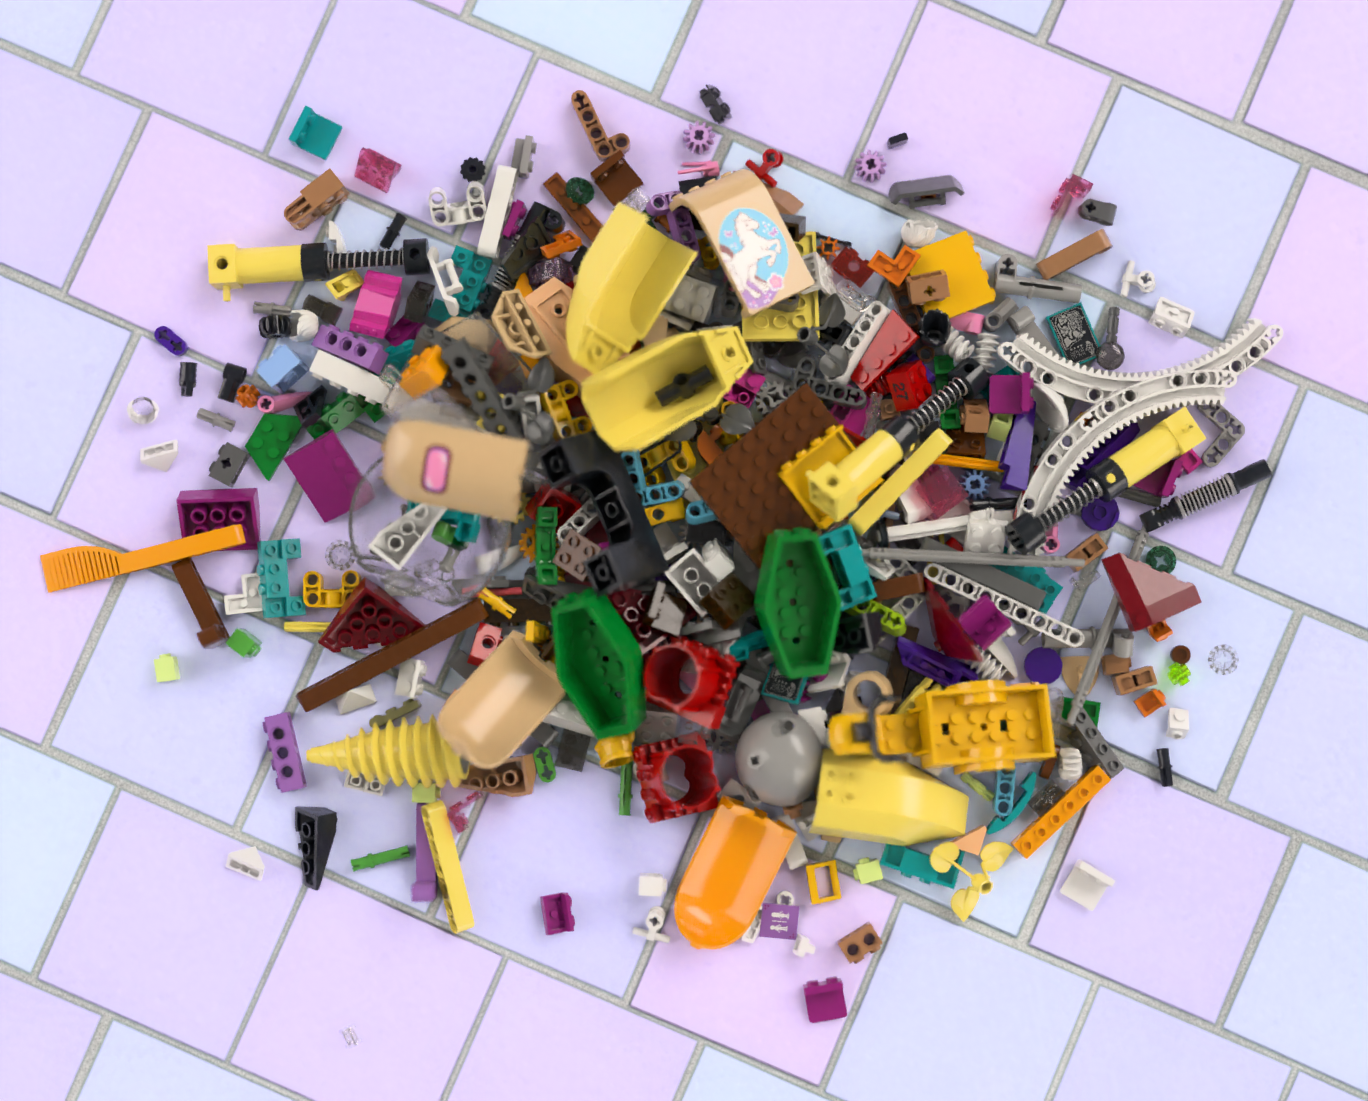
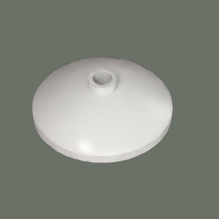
M1034 383L1033 389H1030V397H1033L1034 401H1036L1035 414L1042 422L1049 424L1051 430L1057 433L1065 431L1068 428L1069 418L1064 399L1053 389L1040 383Z

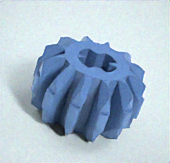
M972 469L971 475L967 470L965 471L966 477L962 475L959 477L964 483H958L957 486L964 488L959 493L963 494L966 492L965 499H968L970 495L971 499H976V495L979 499H983L982 493L986 495L989 493L984 488L991 486L990 483H985L989 477H981L984 471L981 470L977 475V470ZM976 481L978 488L972 489L970 482Z

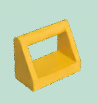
M836 860L805 865L812 905L842 898ZM829 865L833 895L819 897L814 869Z

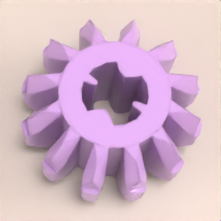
M695 121L694 127L690 123L688 125L690 130H684L686 136L683 137V141L688 142L686 148L692 147V153L699 149V153L702 154L703 148L709 151V145H714L712 138L715 137V133L711 132L712 126L705 128L706 122L699 126V121ZM699 134L700 136L701 134L702 140L699 141V138L696 140V135Z
M869 149L867 150V156L861 152L860 158L855 160L858 165L854 166V170H860L857 173V177L864 175V182L867 180V177L871 183L874 182V177L880 180V174H885L886 172L884 167H886L887 163L881 162L884 159L883 155L877 157L878 151L871 155V150ZM869 163L873 164L872 169H868Z

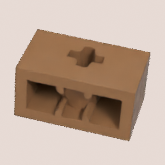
M943 269L906 277L908 296L912 304L923 305L926 301H942L945 297H950L948 278Z

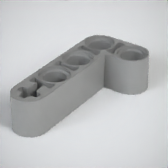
M1023 306L1007 319L1008 325L1016 336L1028 333L1027 338L1033 337V343L1039 342L1040 346L1046 347V350H1052V354H1058L1034 322L1035 316L1028 306Z

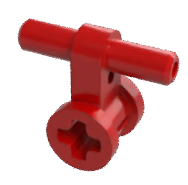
M767 149L763 153V163L760 167L750 159L746 161L745 165L760 180H764L774 188L777 185V181L768 172L772 167L777 168L781 166L784 158L781 152L775 149ZM771 155H774V158L776 159L774 162L770 158Z

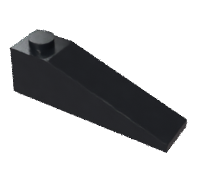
M297 806L295 807V831H299L301 843H298V849H301L304 860L301 861L304 885L318 891L336 834L337 812L323 807Z

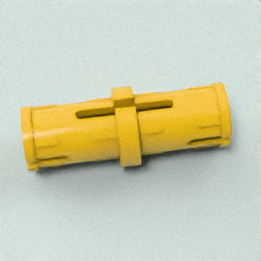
M485 587L482 592L488 595V597L481 593L478 598H481L491 605L494 611L495 609L510 620L513 615L507 610L514 614L517 609L503 601L501 596H496Z

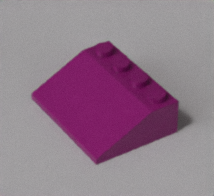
M334 429L283 458L324 523L374 498L373 490Z
M257 488L180 491L176 502L182 538L242 524L246 544L219 551L258 550L257 542L261 541L260 505Z

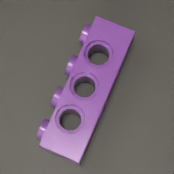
M321 324L311 345L332 356L378 375L380 374L389 355L382 350V345L375 342L371 345L368 343L369 340L361 336L354 338L355 335L346 330L342 333L334 325L330 324L327 327Z
M290 712L264 717L263 729L265 733H268L269 737L267 747L273 755L271 764L273 770L277 772L278 778L275 779L277 789L284 793L307 787ZM278 728L284 732L282 739H278L275 736ZM282 747L288 750L286 758L280 756L279 752ZM286 766L292 768L293 772L290 777L284 774Z

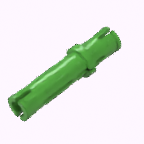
M633 761L621 766L618 815L631 816Z
M405 845L376 854L369 853L365 857L351 859L352 869L354 872L368 867L372 869L376 865L410 857L409 847Z

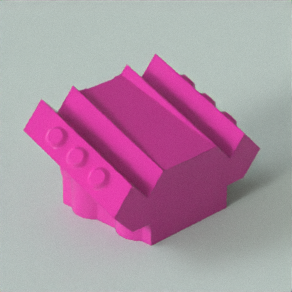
M368 270L354 308L349 331L384 339L388 330L394 325L402 297L400 292L403 278Z

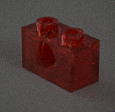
M845 246L831 263V267L860 291L874 274V271L867 267L868 260L865 259L863 261L858 257L859 253L855 249ZM856 263L859 270L851 271L848 265Z

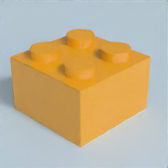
M438 345L432 348L427 347L419 356L414 355L408 362L410 364L409 367L401 374L402 379L399 385L415 400L438 387L450 368V365L443 361L441 352L443 349Z

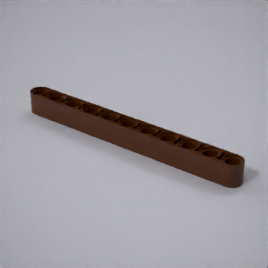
M480 598L474 599L301 690L295 696L304 711L309 712L481 622L489 614Z

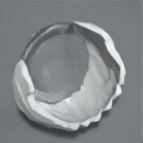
M139 396L128 404V416L134 423L141 425L153 423L158 416L159 406L149 397Z

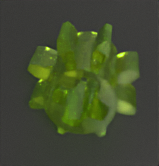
M1175 662L1168 667L1170 672L1167 673V676L1173 685L1179 684L1183 686L1190 682L1187 677L1191 675V672L1184 663L1179 665L1178 662Z

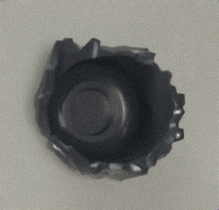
M938 308L936 310L931 309L920 318L918 334L920 341L927 347H941L950 337L951 322L946 312Z

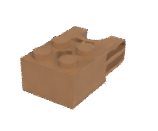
M329 168L300 191L302 195L285 208L284 217L294 229L303 230L322 215L326 216L331 213L332 208L336 204L344 203L350 193L331 168Z

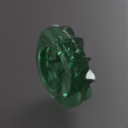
M573 177L566 183L565 192L568 194L567 198H571L573 203L577 202L581 206L582 204L587 205L593 200L594 189L586 179ZM577 188L579 189L580 192H582L581 196H580L579 193L576 191Z
M1155 546L1147 552L1145 562L1152 569L1170 574L1176 566V556L1166 546ZM1164 555L1163 561L1166 565L1160 564L1157 566L1158 561L1154 557L1160 558Z

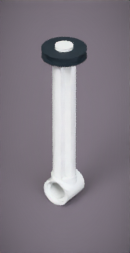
M986 510L969 512L968 515L891 527H886L884 521L881 524L877 522V542L879 548H888L889 542L967 531L968 520L985 518Z

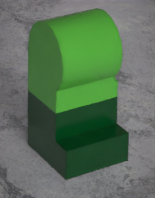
M437 521L431 535L434 540L452 547L454 550L457 549L459 552L467 549L469 542L458 541L455 538L456 527L443 521Z

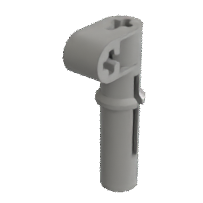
M1011 254L1002 255L995 265L993 288L996 293L1026 296L1030 300L1033 297L1070 303L1080 302L1082 285L1036 279L1035 276H1016L1018 263L1016 257ZM1004 263H1007V267H1009L1006 271V274H1002L1006 268V265Z
M1090 626L1089 629H1077L1084 635V641L1078 647L1069 646L1042 633V647L1091 648L1092 650L1100 629H1095L1093 626ZM1129 628L1113 629L1106 648H1110L1117 657H1132L1134 648L1133 633ZM1051 629L1054 635H1059L1062 629ZM1072 633L1069 637L1070 642L1073 644L1077 643L1079 635Z

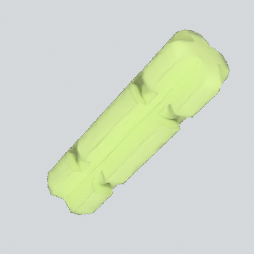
M969 772L963 773L960 779L964 783H968L970 788L979 795H983L986 801L989 802L993 799L995 794L990 789L987 790V787L975 777L973 778Z

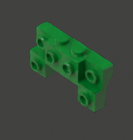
M343 391L336 396L334 402L323 406L321 417L314 425L306 428V430L315 440L331 429H334L337 434L364 412L376 423L389 411L382 409L384 405L376 402L374 405L365 401L366 397L361 394L356 397Z

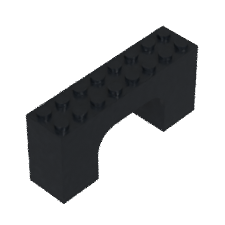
M596 430L560 438L537 453L551 489L578 485L587 491L607 534L609 547L583 561V565L598 598L647 583L670 570L620 452H615L598 436Z

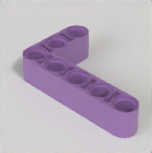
M417 803L416 882L412 884V902H433L437 898V873L421 813V807L429 803Z

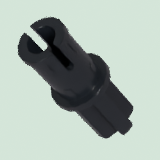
M396 213L390 226L386 227L387 231L380 242V246L383 249L387 248L389 250L396 237L400 236L399 232L407 221V218L402 214Z
M1169 748L1156 749L1159 763L1157 769L1160 770L1161 785L1163 787L1172 786L1171 767L1173 765L1170 764Z

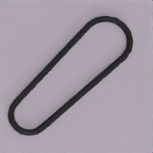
M664 439L658 442L657 444L645 449L639 454L642 455L650 451L651 449L666 442V440ZM678 442L679 449L674 454H672L664 461L659 463L657 466L652 468L650 471L645 473L644 477H646L647 475L655 471L657 468L662 466L664 463L669 461L671 458L676 456L682 449V443ZM633 457L627 459L626 461L629 462L633 460ZM631 478V480H632L633 482H637V481H638V478H637V479H632V478Z

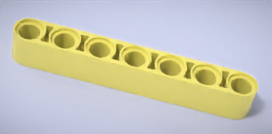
M938 428L848 520L847 524H851L852 529L862 536L951 445L953 440Z
M438 800L423 805L421 813L449 925L453 933L457 934L473 928L474 918L444 802Z

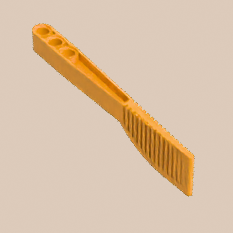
M242 524L123 554L104 547L76 546L40 555L47 590L48 593L180 561L188 557L192 558L246 544Z

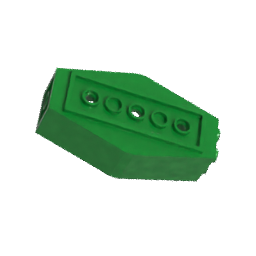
M804 527L792 528L793 531L776 529L774 533L767 534L754 600L755 612L778 673L789 679L828 674L841 610V597L816 532L810 531V528ZM789 559H791L793 562L792 566L790 567L786 565V562ZM792 598L796 600V603L793 606H791L789 603L790 599ZM794 637H798L799 642L797 644H793L792 642Z
M593 587L583 590L580 594L576 592L565 595L566 598L558 600V604L551 609L556 674L559 683L597 740L632 733L647 719L641 648L607 596L598 598ZM591 619L595 621L596 625L591 623ZM604 655L609 657L608 662L604 660ZM616 692H620L622 697H618Z

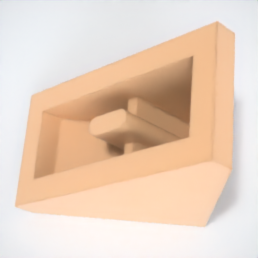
M982 824L965 833L964 836H959L950 842L956 844L960 850L979 855L987 828Z

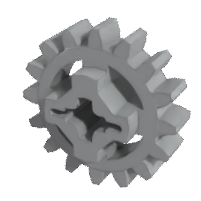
M774 380L773 385L766 382V388L760 387L761 392L756 393L758 399H755L756 405H758L757 411H762L763 418L795 392V390H791L790 384L785 387L784 381L777 384V381Z

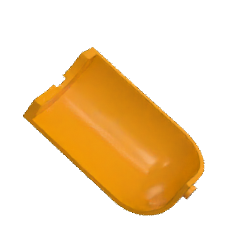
M724 795L682 877L675 896L674 914L678 929L690 942V946L698 950L701 948L712 950L724 948L737 941L748 930L797 834L793 828L778 819L776 822L767 817V812L757 807L750 809L743 806V801Z

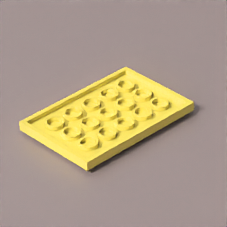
M806 232V235L799 242H794L801 256L817 252L816 232ZM818 290L804 295L801 292L798 293V307L793 312L767 308L746 319L742 316V338L744 342L799 341L797 332L800 328L819 327ZM817 330V331H815V332H817V334H818V341H819V339H820V332H819V330Z

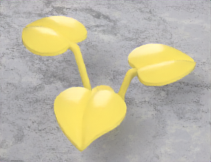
M994 841L984 846L980 852V858L983 860L980 863L983 874L977 873L972 875L955 862L959 855V848L953 842H944L935 847L931 852L930 863L936 871L947 872L951 865H954L971 878L972 886H968L967 889L961 888L957 890L950 902L952 910L963 922H965L979 900V893L986 895L993 889V883L989 880L990 876L987 874V871H996L1004 864L1008 855L1014 850L1007 843Z

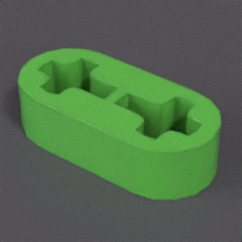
M544 746L539 747L533 754L538 775L543 782H551L556 777V769L551 752ZM539 750H543V752L548 754L545 757L546 763L544 764L542 759L537 757L540 753ZM545 765H547L549 771L553 772L550 775V779L542 775L545 772Z

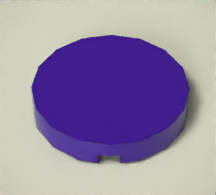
M1094 498L1092 503L1088 502V505L1086 507L1082 506L1080 511L1084 524L1095 531H1106L1113 527L1118 521L1120 514L1115 499L1110 502H1104Z
M1035 648L1024 659L1025 675L1032 682L1050 684L1056 681L1062 672L1063 664L1061 657L1051 648Z

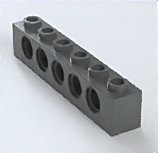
M466 337L460 338L441 350L443 361L452 368L454 379L461 383L463 394L466 398H470L473 403L472 408L477 415L481 416L485 430L487 432L490 431L492 435L523 440L525 435L509 409L504 408L502 397ZM458 357H462L465 360V366L457 362ZM467 375H474L476 382H470ZM478 391L484 392L486 399H480ZM488 408H493L496 411V416H491L488 413ZM498 425L505 426L506 432H500Z

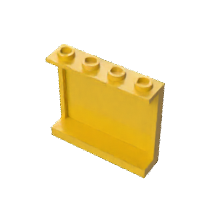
M966 230L914 250L921 257L907 276L943 269L947 274L950 297H945L942 301L931 300L920 305L923 315L928 310H936L938 308L946 312L949 319L984 305H992L996 298L995 290L987 282L989 280L987 271L985 269L982 270L980 254L978 252L975 253L973 248L975 245L971 235H968Z
M843 425L830 426L825 431L826 435L822 438L817 437L810 443V448L798 452L795 455L797 458L793 462H786L781 467L782 471L778 473L819 529H826L835 520L810 501L809 479L806 476V472L812 470L815 473L827 462L836 466L856 449L841 430ZM882 477L878 478L859 494L857 502L883 482Z

